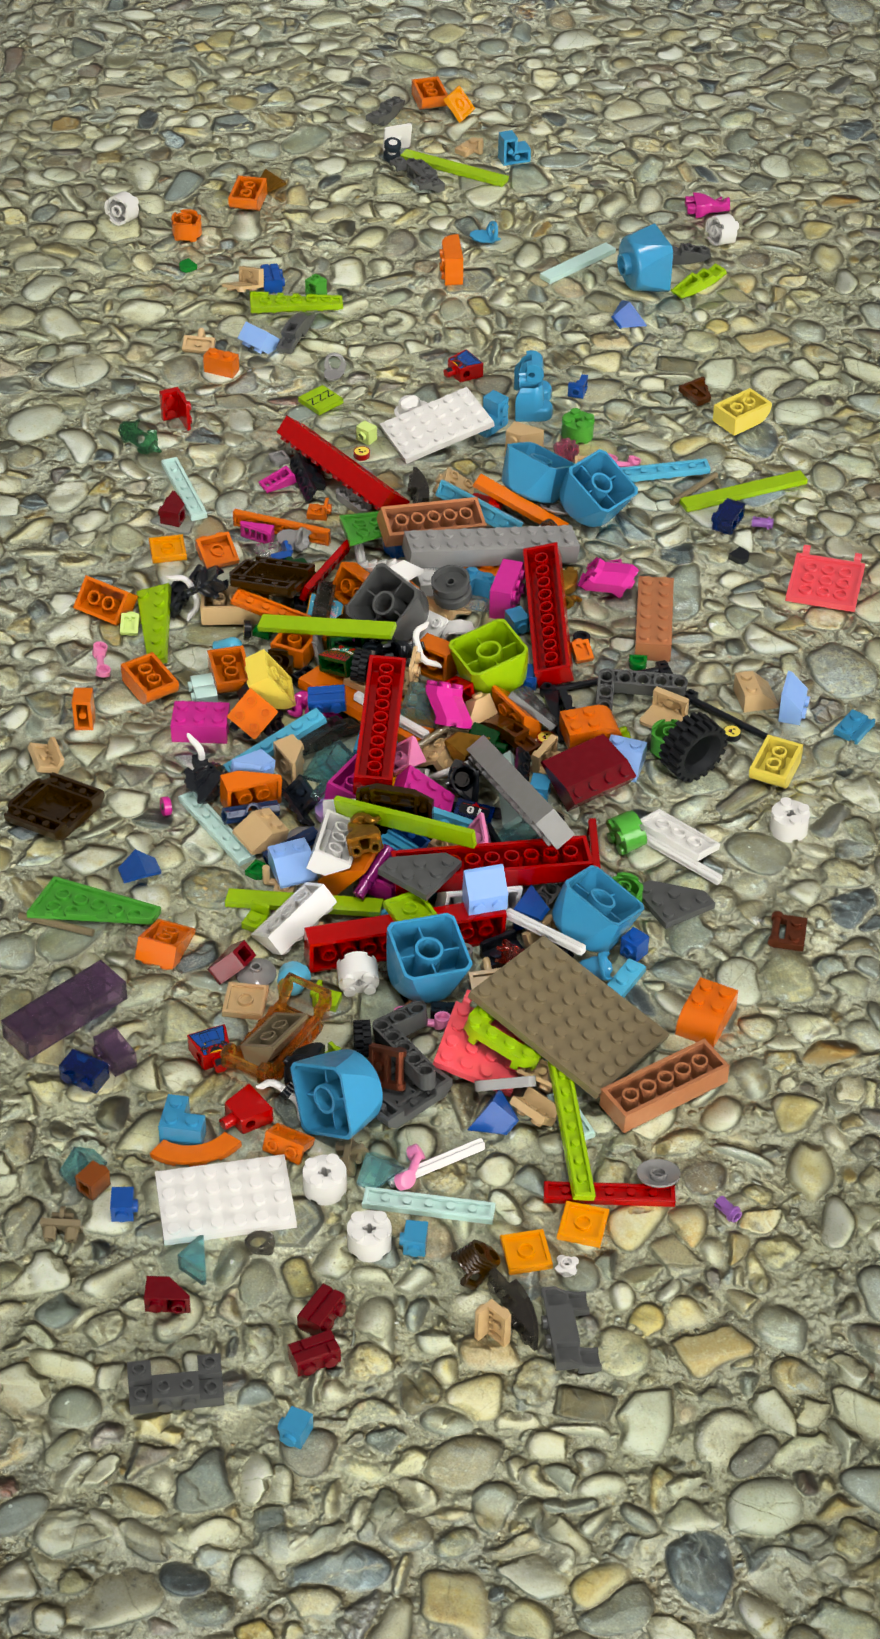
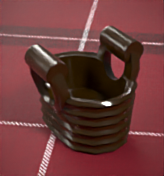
M475 1239L451 1254V1259L458 1262L459 1266L466 1273L461 1278L460 1284L471 1290H476L486 1277L500 1265V1257L497 1252L488 1244ZM479 1274V1278L476 1281L470 1279L472 1275Z

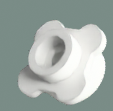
M564 1255L557 1257L558 1265L555 1267V1271L563 1277H571L577 1274L576 1265L579 1263L577 1257Z

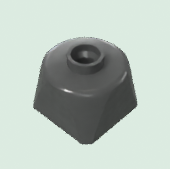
M380 563L374 567L347 604L346 614L356 620L396 622L397 627L393 636H395V639L408 642L412 640L415 628L427 621L429 603L422 590L386 564ZM378 639L382 642L388 641V639Z

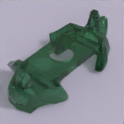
M140 419L136 421H123L120 424L118 432L124 443L131 442L139 447L137 451L140 454L162 452L158 447L156 429H150L147 433L139 429ZM144 435L145 439L143 443L139 444L137 439L138 436Z

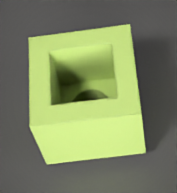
M364 420L356 426V440L369 446L377 440V426Z

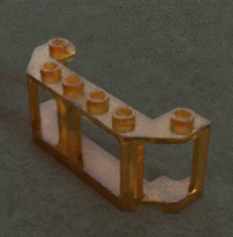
M289 972L278 983L279 1000L269 1007L267 1014L258 1020L256 1027L251 1032L246 1034L244 1041L275 1012L304 1013L287 1005L293 989V982L319 993V1000L314 1007V1015H308L304 1027L291 1043L281 1051V1055L273 1064L261 1062L257 1066L246 1061L240 1045L236 1046L230 1042L221 1049L222 1066L225 1068H236L256 1077L259 1084L266 1079L281 1081L284 1077L285 1063L282 1062L287 1055L291 1057L296 1049L311 1044L321 1033L324 1026L321 1024L323 1015L326 1011L329 1012L332 1006L331 990Z

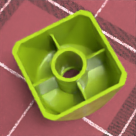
M505 619L493 620L452 639L448 645L460 678L473 683L474 694L477 692L490 693L492 697V686L494 685L511 693L522 686L526 680L528 647Z

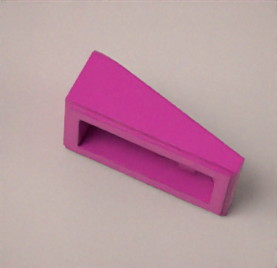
M284 466L258 483L266 493L293 485L297 481L294 473L287 466Z
M247 521L240 522L242 537L272 546L275 539L274 525Z

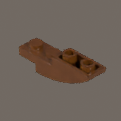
M496 714L479 723L501 733V743L507 742L515 749L521 746L529 752L530 756L541 746L529 735L527 727L510 717Z

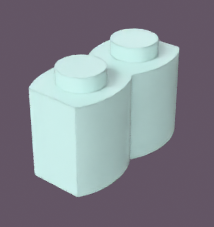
M212 673L190 676L187 687L188 692H192L190 693L191 701L218 702V694Z

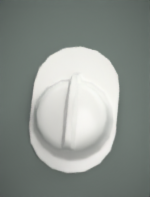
M405 395L398 401L394 414L397 417L423 406L427 402L420 400L416 395Z

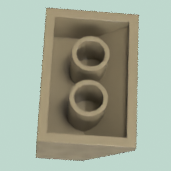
M275 1012L240 1045L247 1066L258 1069L267 1067L300 1033L308 1019V1014Z

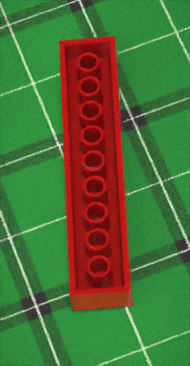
M286 415L276 431L281 435L280 439L288 444L290 442L292 448L297 451L300 450V454L308 459L310 458L311 462L317 466H321V469L326 473L330 474L331 472L334 479L339 482L341 481L342 485L348 489L352 488L354 494L359 497L362 496L363 500L370 505H374L376 510L379 511L384 506L409 504V500L312 429Z
M554 542L523 549L533 665L538 687L540 688L544 682L556 685L574 681L562 559L558 543Z
M380 655L369 656L354 770L353 794H356L357 787L375 783L391 786L393 784L406 658Z
M586 835L571 837L559 849H556L552 844L548 846L543 839L481 843L477 844L474 849L456 845L391 851V857L446 852L462 861V867L435 893L461 891L463 888V871L503 864L507 887L565 882L594 864ZM393 883L396 896L409 892Z
M464 903L433 907L437 914L449 913L455 917L464 942L472 947L480 946L481 941L502 934L506 929V910L468 916ZM387 914L305 927L304 957L308 969L311 973L337 969V961L344 959L345 954L355 951L367 952L368 956H375L377 962L387 961V927L391 922H394L393 919Z

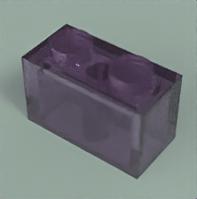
M116 1027L93 1037L94 1046L92 1049L95 1056L102 1059L106 1070H110L115 1077L137 1067L136 1052Z

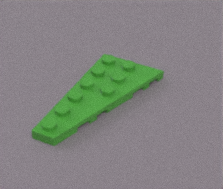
M379 511L339 515V522L350 547L382 537L376 519Z
M54 876L28 909L27 918L152 925L161 914V906Z

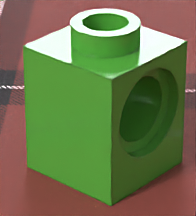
M318 274L305 280L306 295H327V279Z

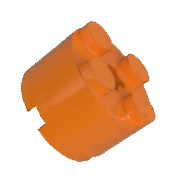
M183 209L181 213L177 214L175 212L172 214V234L176 241L189 240L190 242H196L197 238L202 234L201 215H198L197 211L191 209Z

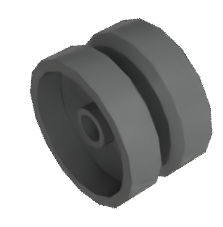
M446 565L440 567L432 575L431 585L434 600L442 609L457 610L466 606L472 599L470 575L465 568L458 565Z

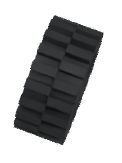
M693 712L690 714V717L685 715L683 721L678 720L675 723L676 726L668 730L670 732L669 735L664 736L663 740L665 743L660 745L662 750L659 752L661 763L683 782H693V779L697 781L701 775L705 777L708 774L707 771L709 769L712 771L715 768L714 764L720 762V755H724L726 751L724 747L728 744L726 741L728 739V735L725 734L726 731L702 712L697 714Z

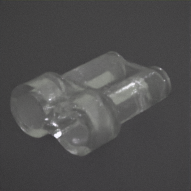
M278 541L254 545L256 554L263 557H269L270 554L282 551Z

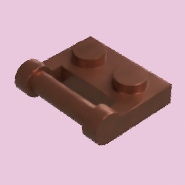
M774 911L771 917L773 924L771 936L768 938V945L774 948L803 952L808 918L783 915L780 911ZM780 924L786 925L785 939L779 937Z
M376 1043L369 1045V1062L375 1068L382 1088L394 1091H404L406 1089V1082L404 1081L406 1048H394ZM391 1057L396 1058L395 1081L391 1080Z

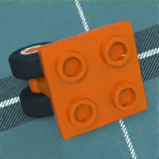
M249 689L227 717L231 720L230 728L234 731H237L239 728L244 731L242 737L257 739L278 714V711L254 690Z

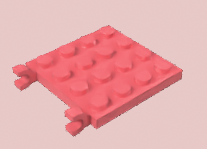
M804 545L803 552H797L785 601L855 612L866 564L861 563L862 554L855 553L853 562L810 555L811 546Z
M467 989L462 1003L456 1001L432 1064L435 1068L473 1083L479 1080L518 1077L516 1074L517 1070L510 1068L511 1060L479 1041L475 1045L468 1041L469 1036L464 1030V1026L474 1008L470 1007L472 1000L468 998L471 990ZM496 1019L490 1024L523 1045L525 1044V1042ZM514 1088L500 1090H502L504 1095L510 1097Z

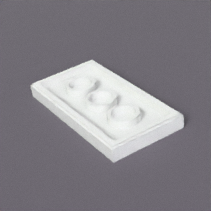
M660 809L640 819L642 824L639 826L642 830L696 861L719 850V842Z

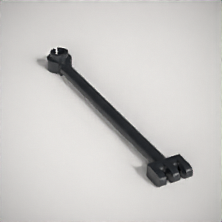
M666 660L655 662V667L637 670L673 674ZM598 678L556 686L550 682H544L540 686L539 694L544 698V693H550L560 688H566L569 691L596 686Z
M692 689L686 691L684 697L689 699V706L694 704L763 740L766 739L767 735H770L698 699V692Z

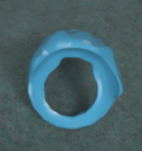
M495 221L489 222L486 230H474L470 233V238L480 243L492 244L501 240L498 237V225Z
M600 952L598 956H593L579 962L600 980L608 981L614 979V977L610 976L613 968L612 963L607 958L610 954L609 952Z

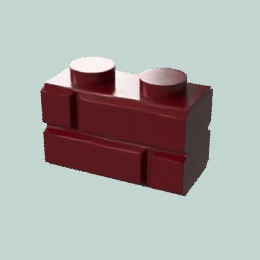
M323 1283L297 1315L298 1328L306 1333L309 1332L312 1336L332 1330L335 1319L342 1317L346 1311L347 1306L345 1305L344 1293L336 1289L333 1290L332 1287Z
M331 1330L287 1345L288 1358L297 1377L312 1375L316 1370L324 1367L332 1368L338 1362H341V1350Z

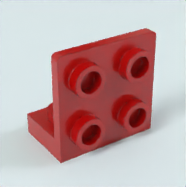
M178 387L159 391L162 420L167 421L179 418L187 431L191 430V404L186 400L184 392H181Z

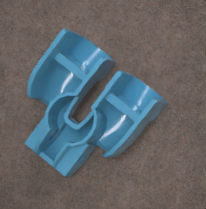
M526 351V355L522 357L514 368V389L519 391L515 399V420L517 422H543L550 420L553 415V405L549 401L552 397V387L549 382L543 380V357L537 351Z

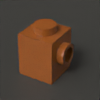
M94 1160L75 1176L77 1191L92 1201L111 1185L108 1168Z

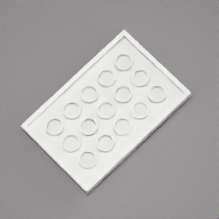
M467 387L380 423L381 430L406 464L495 426L492 418Z
M285 1154L155 1171L165 1246L297 1228Z

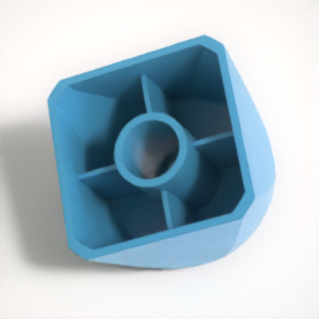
M654 223L623 237L619 245L617 265L626 285L633 291L669 292L671 288L673 248L657 225Z
M533 442L507 444L501 481L508 489L534 504L538 502L550 504L559 499V491L569 467L575 463Z
M600 449L569 467L559 491L560 501L565 511L575 521L589 527H601L608 523L638 494L637 486L610 455Z
M590 865L564 882L554 904L552 918L561 933L585 944L587 951L600 953L610 951L620 941L621 937L625 935L645 908L641 901L597 866Z
M449 913L391 922L387 927L388 976L393 987L410 1000L431 1003L447 998L458 987L473 965L457 921Z
M341 1049L292 1063L290 1069L301 1127L307 1134L349 1140L379 1114L383 1101L381 1082L373 1065L359 1052L351 1049Z

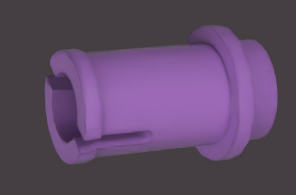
M753 516L752 527L767 528V530L773 528L774 519L770 516L768 518Z
M725 1196L717 1198L714 1206L726 1216L729 1222H737L742 1216L741 1209L730 1203Z

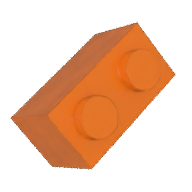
M209 348L203 355L204 372L233 379L239 371V354Z
M74 688L72 709L75 730H93L96 717L93 688Z

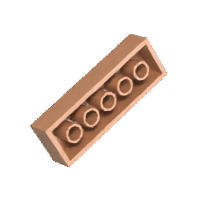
M477 497L384 506L380 508L376 518L385 547L402 545L404 531L486 528L487 526Z
M639 576L635 655H646L647 660L650 661L666 660L670 662L674 578Z
M704 1038L601 1088L600 1106L620 1130L626 1133L727 1083L730 1065Z

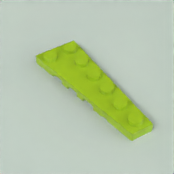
M250 291L251 313L256 314L343 309L342 295L307 294L306 296H301L299 293H293L291 296H286L284 293L269 295V292Z
M169 583L137 591L146 653L153 652L163 664L168 661L171 586Z

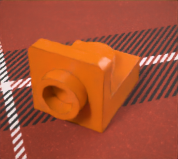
M325 498L324 505L309 504L307 519L327 521L328 514L332 513V504H329V498Z
M578 638L571 642V652L576 664L593 661L594 656L588 639L582 640Z

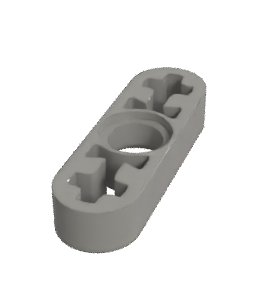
M345 486L336 489V499L355 514L372 512V505L365 502L364 498L354 494L353 490Z
M536 1075L474 1081L475 1092L536 1086Z

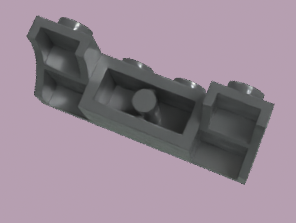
M396 157L390 160V166H395L396 171L407 170V177L412 180L413 185L419 186L420 191L425 189L433 190L436 193L445 191V183L438 178L437 171L422 159L409 158L405 160L403 157Z
M556 1286L541 1287V1299L545 1314L541 1316L542 1329L547 1331V1334H545L546 1348H550L556 1371L578 1369V1374L601 1372L602 1365L599 1360L598 1347H580L575 1316L589 1315L590 1309L587 1304L586 1291L572 1292L562 1290Z
M220 1353L197 1355L198 1371L151 1375L150 1360L127 1362L130 1415L223 1406L224 1393Z

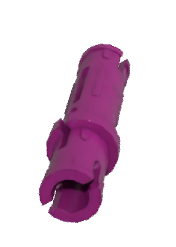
M383 845L384 848L378 853L368 871L361 876L359 885L353 891L357 898L364 900L369 889L375 885V880L378 877V868L391 857V851H394L389 845Z

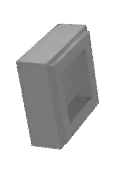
M284 450L268 454L269 460L275 467L290 463V458Z

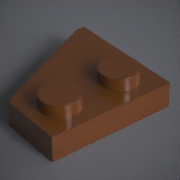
M700 377L679 386L678 391L695 405L701 406L711 402V394L708 391V386L705 384V377Z

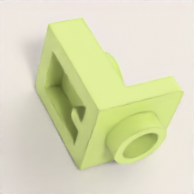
M132 611L121 613L120 635L138 636L139 624L141 623L139 613Z

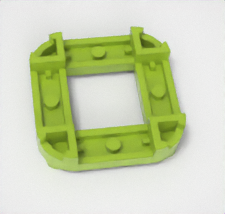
M477 1005L469 1014L464 1026V1030L469 1036L468 1041L472 1045L479 1041L511 1060L510 1068L517 1070L518 1067L530 1068L531 1071L534 1070L543 1057L526 1043L523 1045L498 1028L490 1025L495 1018Z

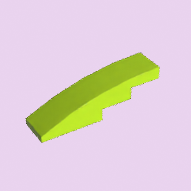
M715 263L708 270L703 268L697 274L692 272L671 289V293L681 299L694 295L727 274L726 269Z

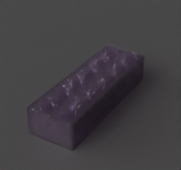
M99 960L2 1019L3 1037L29 1060L128 999L126 981L102 960Z

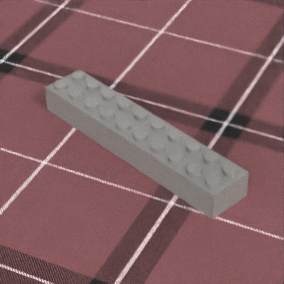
M571 525L404 531L402 549L407 562L423 569L440 568L446 565L462 567L500 566L503 559L520 561L524 565L523 549L554 542L558 543L562 563H577L580 545Z
M484 735L466 749L470 753L468 758L479 769L481 774L548 846L552 844L556 849H559L575 835L556 810Z

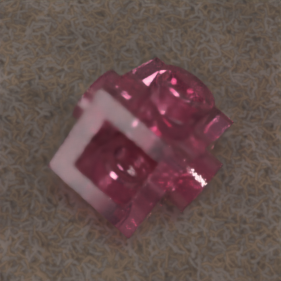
M563 438L560 442L553 444L554 453L571 462L579 454V445L576 444V440Z

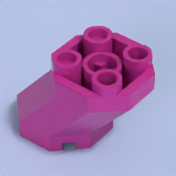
M596 557L586 567L588 569L586 574L583 572L580 576L577 586L586 591L612 593L616 597L621 598L627 588L631 589L634 585L635 580L633 579L638 574L639 569L630 563L604 561Z
M427 680L425 692L435 714L434 723L471 729L472 719L462 698L463 685L452 684L451 686L450 682L439 681L437 684L438 681Z

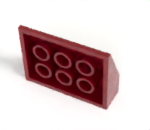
M604 734L540 762L567 812L623 787L637 777L629 761Z

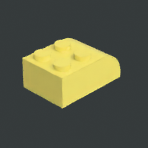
M749 388L714 404L713 421L735 436L762 423L770 413L772 402Z
M264 649L245 658V671L248 675L247 685L249 689L254 690L275 709L282 710L296 706L292 678Z
M767 735L749 769V778L786 789L801 763L803 744Z

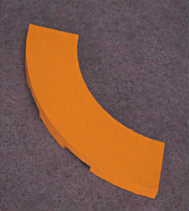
M226 1132L212 1141L199 1145H178L163 1140L150 1152V1157L158 1162L176 1166V1164L189 1165V1167L207 1165L208 1162L217 1159L223 1160L242 1146V1142Z

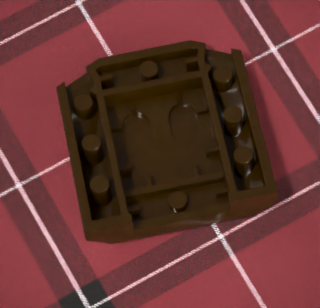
M257 556L256 561L244 560L229 572L230 586L243 588L258 594L292 599L313 577L315 564Z
M52 772L47 779L42 780L38 778L33 780L11 799L7 805L8 811L4 813V818L9 823L49 838L64 840L101 807L105 795L104 791L99 788Z
M379 783L357 787L356 800L434 819V799L415 789ZM374 824V826H377L380 832L387 833L388 829H392L389 827Z

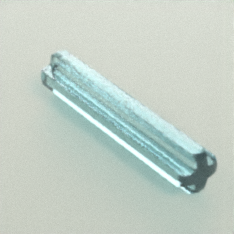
M327 778L323 779L310 794L314 801H319L325 794Z

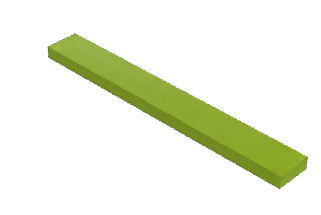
M406 149L400 155L405 160L409 158L422 159L433 169L503 187L509 180L507 175Z
M801 470L683 497L680 498V504L686 512H691L805 485L808 479Z
M263 614L257 626L260 632L392 640L397 627L396 622L271 614Z
M336 796L333 799L336 813L349 818L356 813L364 812L372 817L380 816L381 820L376 823L377 825L472 849L477 845L474 829L342 796Z
M229 888L225 899V907L251 909V901L256 900L269 905L270 910H277L294 893ZM332 895L337 903L328 914L366 917L381 916L384 901L382 898L365 897L364 900H361V898L352 896Z
M548 1062L573 1200L594 1201L596 1194L575 1084Z

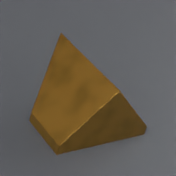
M267 169L264 170L260 177L267 178V193L286 185L284 180Z
M455 732L444 740V743L453 761L458 759L465 762L470 760L468 758L470 753L466 749L481 736Z

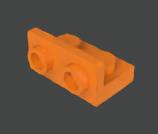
M276 1123L266 1130L262 1150L273 1155L285 1154V1160L299 1165L302 1163L304 1152L314 1145L315 1137Z

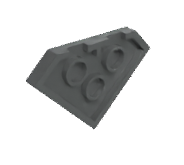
M522 685L513 690L508 696L509 699L550 731L554 730L559 724L556 720L557 718L534 695V691L530 687Z
M446 852L389 857L378 868V875L427 901L462 867V861Z
M652 880L642 883V903L665 929L715 908V902L704 890Z

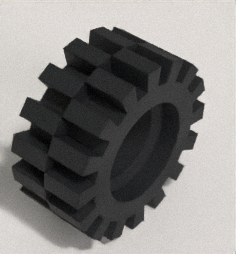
M355 649L350 680L366 683L369 656L372 655L371 650Z
M370 1019L353 1020L354 1050L364 1057H369V1045L372 1044Z

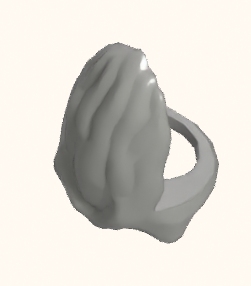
M333 352L329 353L325 358L324 377L328 381L335 382L344 374L347 361H345L341 354ZM335 356L340 359L341 365L339 368H332L328 362L330 357Z
M300 527L298 530L285 529L277 534V539L280 544L287 540L293 550L303 552L304 549L308 548L310 543L309 535L312 532L305 527Z

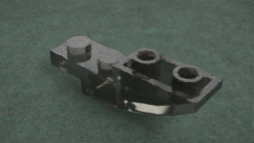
M413 467V473L409 474L407 492L411 494L413 503L429 502L430 492L427 480L417 467Z
M329 581L318 582L311 617L330 618L336 585Z
M335 715L327 718L326 724L300 739L304 745L303 756L330 748L332 740L358 733L360 724L351 717L341 719Z
M494 1268L488 1272L487 1286L492 1294H496L501 1304L509 1310L511 1314V1329L517 1331L525 1345H529L533 1351H536L538 1349V1322L528 1294L517 1279L509 1283Z

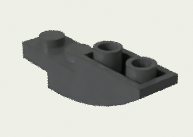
M397 96L380 103L378 110L366 115V121L381 126L387 125L401 111L405 100Z
M681 243L679 248L672 246V265L693 264L711 258L710 249L706 246H696L690 243Z
M298 312L293 315L281 331L282 338L276 347L277 352L292 354L299 339L305 337L316 314Z

